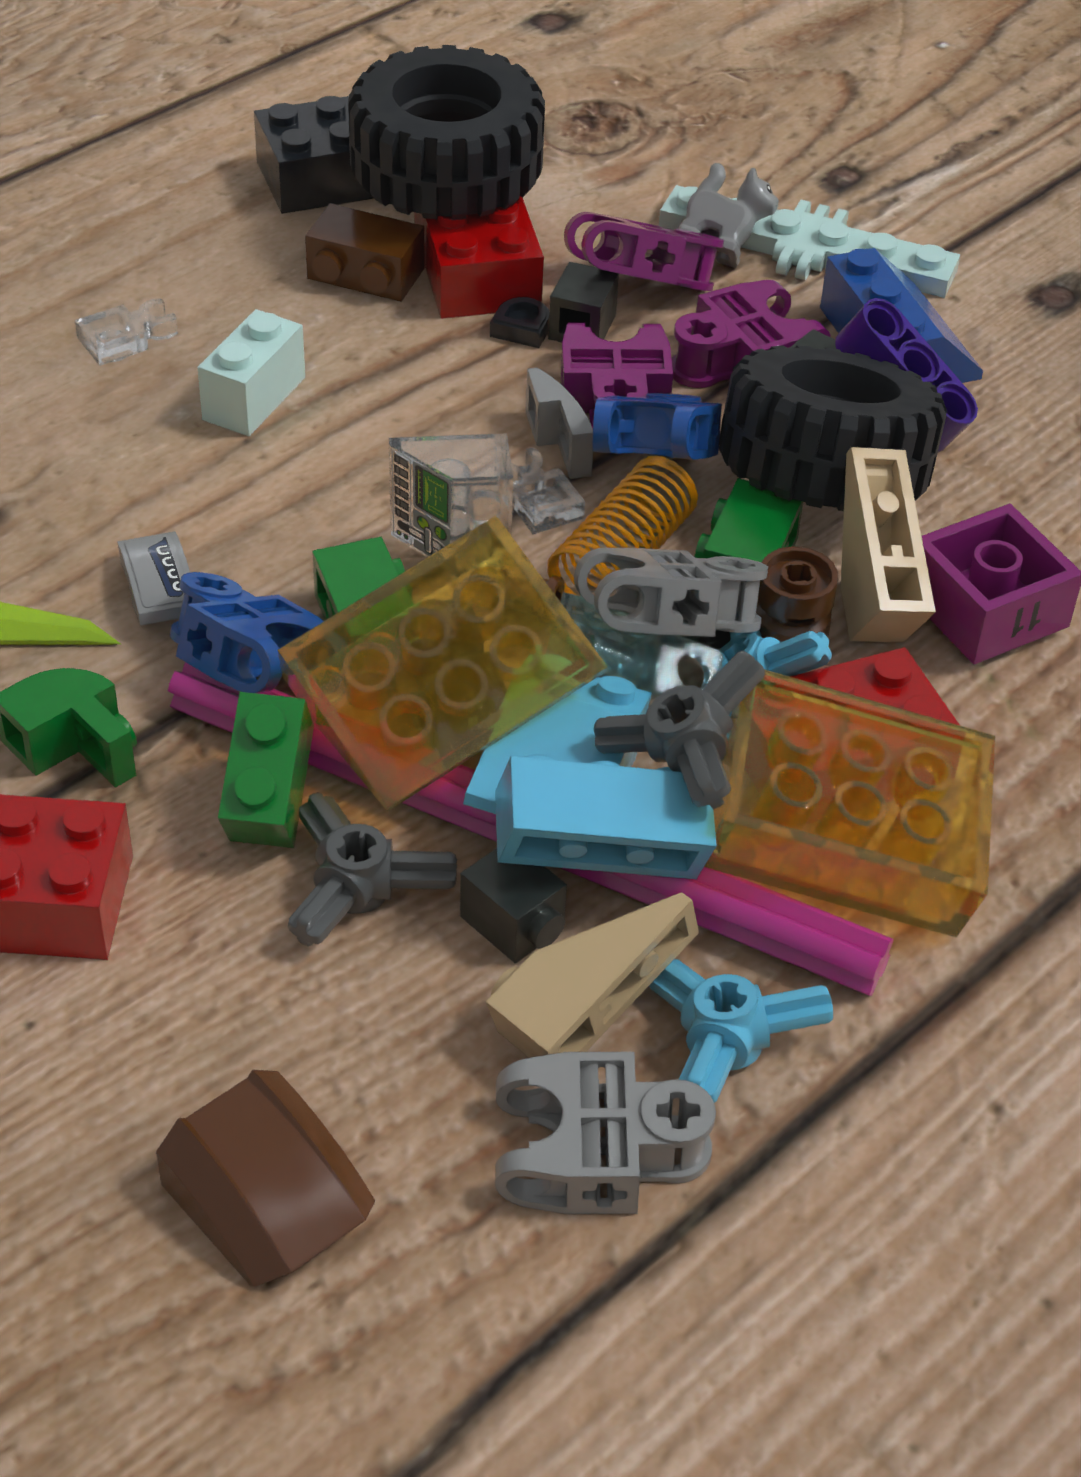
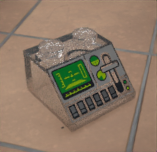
M507 433L389 438L391 535L451 571L500 569L505 562L511 564L513 473Z

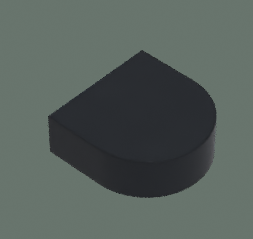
M516 297L509 299L499 306L491 319L490 337L540 348L549 331V309L545 304L533 298Z

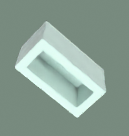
M255 309L197 367L202 420L250 436L305 378L303 325L278 317L273 313Z

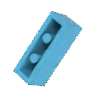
M532 754L524 757L510 756L495 790L497 861L499 863L697 879L717 847L714 810L710 805L697 807L690 798L682 773L672 771L669 767L644 769L624 767L611 761H595L592 763L561 761L542 754Z

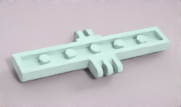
M675 186L660 209V227L670 230L678 229L681 222L686 218L688 201L697 191L698 187ZM802 199L794 211L788 209L776 210L773 215L758 220L753 227L751 235L741 247L772 255V260L777 261V274L786 276L792 265L797 266L795 278L806 280L811 270L821 272L823 268H826L827 256L848 253L855 249L875 248L911 279L922 293L942 298L946 297L957 273L961 255L945 251L936 245H920L896 239L887 233H871L848 227L846 224L849 211L838 209L834 217L829 218L830 206L819 204L815 213L812 214L810 213L811 202Z

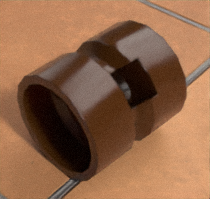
M805 547L779 548L769 553L761 562L768 566V574L766 579L760 580L756 614L761 617L759 631L762 638L773 637L783 642L808 631L815 633L823 632L829 637L832 608L834 607L838 583V570L833 561L823 553Z

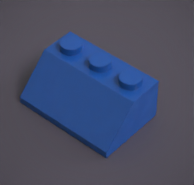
M855 249L848 253L827 256L820 309L838 333L868 300L874 298L884 299L900 310L962 383L982 379V368L915 283L877 249Z

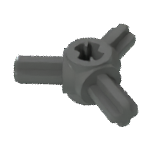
M740 651L703 689L693 685L673 687L660 694L649 706L646 714L607 716L606 718L596 720L593 728L596 749L603 754L648 752L655 762H667L672 771L682 773L690 798L697 807L710 805L712 809L719 808L724 805L723 797L731 791L729 780L721 762L726 756L729 746L726 735L733 728V721L729 714L764 678L765 670L752 655L745 651Z
M319 792L310 795L308 802L299 807L300 820L318 845L315 858L320 866L315 871L313 877L316 887L291 915L288 922L289 931L297 936L301 944L309 947L314 943H322L346 913L359 914L370 912L381 906L385 900H391L392 888L451 889L455 887L457 882V858L454 853L393 851L392 839H386L378 829L370 825L351 824L334 798L323 796Z

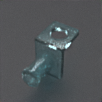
M588 630V633L584 632L578 639L573 653V664L576 669L581 671L586 670L600 676H617L627 679L637 689L651 692V696L656 694L660 695L673 687L685 686L678 675V663L683 656H691L701 665L704 672V681L700 688L703 689L721 670L723 655L717 649L679 635L653 634L631 645H626L601 636L595 631Z

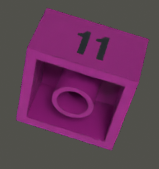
M1011 503L922 535L936 611L929 619L973 665L1070 627L1081 587V571Z

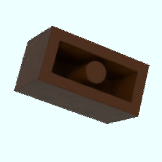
M330 203L305 235L307 279L402 302L425 269L424 225Z

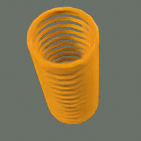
M648 456L640 460L632 471L620 481L618 486L607 495L605 500H602L599 506L587 516L585 521L581 522L571 536L567 537L564 543L560 544L555 552L552 553L547 562L549 578L552 575L562 577L559 569V557L561 555L564 570L575 585L574 576L568 569L566 562V553L569 554L571 563L576 569L577 563L573 554H577L581 559L586 553L591 551L590 548H601L596 540L603 542L607 548H617L605 538L602 532L609 534L622 548H631L612 531L609 525L616 527L625 538L635 545V548H640L641 546L645 549H660L697 507L698 493L693 480L686 470L676 462L662 456ZM659 466L670 470L678 476L687 487L690 503L688 504L685 493L676 481L663 472L644 467ZM639 473H653L673 484L683 500V512L678 499L668 487L654 478L639 475ZM639 480L655 483L665 490L674 501L677 514L673 513L672 507L663 495L652 487L639 483ZM641 488L657 496L667 507L669 513L662 511L656 502L643 494ZM619 501H623L625 506L620 505ZM628 502L634 504L640 513L648 520L654 522L656 529L649 526L641 515L631 509ZM613 508H617L618 513H615ZM622 510L629 512L637 523L648 530L650 536L644 534L634 522L625 517ZM607 516H611L612 521L608 520ZM655 516L661 518L663 522L657 520ZM615 517L622 519L626 526L641 537L643 543L636 540L628 530L617 522ZM600 523H604L605 528L601 527ZM593 530H597L599 536L595 535ZM587 538H591L592 543L587 542ZM604 562L595 565L602 575L593 568L590 570L595 577L601 580L606 575L614 572ZM611 563L612 566L614 567L615 571H617V570H618L617 566H616L615 564ZM587 577V583L597 588L598 584ZM565 582L563 599L568 604L582 611L597 612L594 605L579 597Z

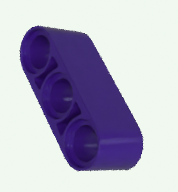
M878 298L868 300L836 336L835 346L841 352L859 353L871 356V359L880 362L887 361L896 364L899 369L912 371L920 375L923 382H930L936 387L937 392L941 393L947 409L938 452L943 451L977 417L978 407L972 394L892 303Z

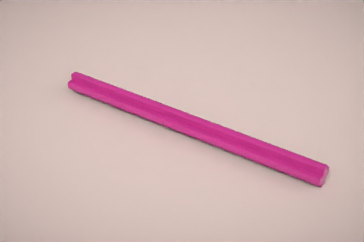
M185 662L182 672L174 671L170 680L168 692L174 694L170 707L233 733L240 691L214 680ZM273 689L268 692L257 693L293 697L276 689ZM306 702L314 723L308 765L497 842L496 814L463 804L466 790L475 772L474 769ZM707 863L697 879L560 868L647 905L682 892L693 901L698 926L868 996L873 995L878 980L883 976L890 958L889 951L894 941L893 938Z

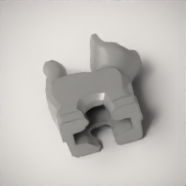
M714 163L710 167L708 177L703 180L697 191L690 197L686 218L681 222L678 229L724 239L723 248L717 247L719 252L716 260L720 264L737 268L740 262V248L751 235L755 223L762 218L773 215L778 208L779 200L773 195L770 184L758 177L756 168H751L738 190L737 200H732L717 193L724 183L726 172L724 166L720 163Z

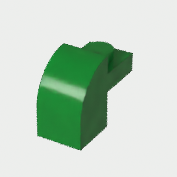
M60 668L31 675L0 691V741L35 776L78 752L115 788L137 776L133 748L137 745V739L129 722L123 715L119 714L115 684L109 679L88 670Z

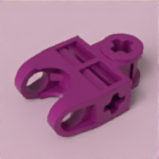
M593 212L576 214L569 220L564 231V242L568 251L601 270L692 289L713 291L714 283L710 281L717 247L723 248L724 239L688 230L665 229L658 225ZM585 222H595L585 231L581 243L582 250H580L575 243L577 228ZM601 233L600 242L593 249L594 240Z
M774 280L740 283L698 295L696 313L683 315L675 323L674 336L678 341L677 354L672 357L673 379L687 387H710L720 381L730 379L733 368L745 355H749L752 351L758 349L767 351L771 346L790 348L812 329L831 337V334L816 320L785 318L791 307V295L781 284ZM776 296L775 303L768 308L767 300Z
M585 323L567 324L562 341L560 384L575 398L583 411L589 413L592 428L596 399L600 397L624 396L640 398L646 397L648 393L672 394L673 366L671 348L661 324H642V328H639L638 333L633 338L625 341L601 339L592 332L591 327H585Z

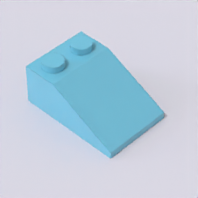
M531 657L511 687L466 790L463 804L496 814L495 790L510 756L524 757L532 754H542L554 760L582 763L611 761L620 766L632 767L636 760L637 752L603 754L596 749L594 724L599 718H606L607 716L646 714L652 693L637 689L632 682L621 677L603 676L600 678L574 670L571 664L561 659H537Z

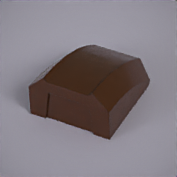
M252 1070L246 1079L186 1118H178L156 1151L161 1185L247 1283L253 1287L293 1273L366 1221L375 1203L374 1197L342 1148L308 1104L278 1071Z

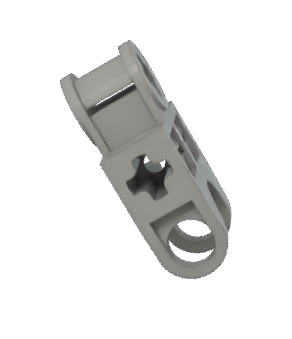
M597 548L586 553L578 562L574 573V583L579 594L588 603L595 606L597 613L604 622L616 630L657 635L715 637L716 630L735 633H749L760 630L761 617L756 614L760 580L767 578L768 566L755 560L739 557L695 558L685 550ZM602 562L615 564L618 570L606 575L599 582L595 592L590 591L587 586V577L590 570ZM609 609L619 610L630 614L626 616H615L610 613Z
M562 1052L531 1057L508 1065L497 1076L496 1102L498 1106L511 1115L529 1117V1123L542 1125L553 1132L544 1139L529 1141V1148L509 1151L497 1160L495 1165V1187L502 1197L516 1205L563 1214H638L639 1182H689L702 1175L710 1164L712 1142L709 1134L714 1127L716 1109L709 1093L701 1086L686 1080L636 1082L634 1052ZM599 1067L605 1068L606 1083L599 1084ZM521 1086H536V1087H540V1088L531 1089V1090H516V1089H515V1088H518V1087H521ZM674 1098H679L678 1116L672 1115ZM599 1099H604V1108H599ZM600 1127H605V1137H600ZM675 1148H681V1160L678 1165L674 1164ZM601 1155H606V1167H601ZM525 1176L533 1177L535 1179H521L517 1177ZM600 1183H607V1198H600Z

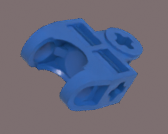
M648 393L646 397L640 398L624 396L600 397L596 399L594 410L593 452L654 454L691 460L716 456L719 451L722 404L701 402L700 396Z
M190 572L181 576L179 587L184 592L180 617L179 621L171 625L170 638L178 644L176 657L214 680L240 692L247 693L271 691L278 685L281 676L290 677L302 683L323 684L334 682L341 675L345 663L343 640L337 630L318 616L280 595L256 597L243 590L235 581L223 576L203 572ZM316 639L322 643L326 652V665L323 670L315 665L312 660V646Z

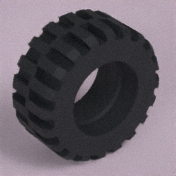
M442 45V48L429 49L428 46L415 47L413 52L409 53L399 51L390 54L385 62L378 60L370 65L367 71L363 72L355 82L349 94L348 114L351 170L355 174L356 180L367 193H370L376 201L384 206L392 204L397 212L410 215L412 212L419 213L425 219L437 220L438 216H449L452 220H463L467 218V215L478 214L479 217L494 213L497 207L506 209L515 204L520 197H524L536 184V180L541 175L543 168L545 100L542 97L540 87L534 78L530 77L526 69L518 63L511 65L508 58L495 53L491 56L485 54L483 49L470 47L469 50L456 49V45Z
M796 345L795 348L771 346L767 351L758 349L752 351L749 355H745L733 368L721 424L719 451L726 466H730L732 473L740 479L747 478L751 486L761 491L767 489L774 492L776 497L789 501L795 499L806 502L807 506L817 508L827 506L837 508L838 511H844L846 453L851 447L906 450L916 501L930 486L947 409L941 393L937 392L933 384L923 382L920 375L912 371L901 370L896 364L887 361L880 362L871 359V356L859 353H844L840 349L826 347L825 349H815L811 346Z

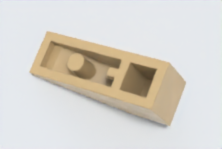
M851 447L846 453L841 592L850 641L905 642L936 612L906 450Z
M681 892L534 951L519 967H511L499 977L492 989L491 996L485 1001L497 1032L529 1058L562 1052H587L698 935L699 930L692 899Z

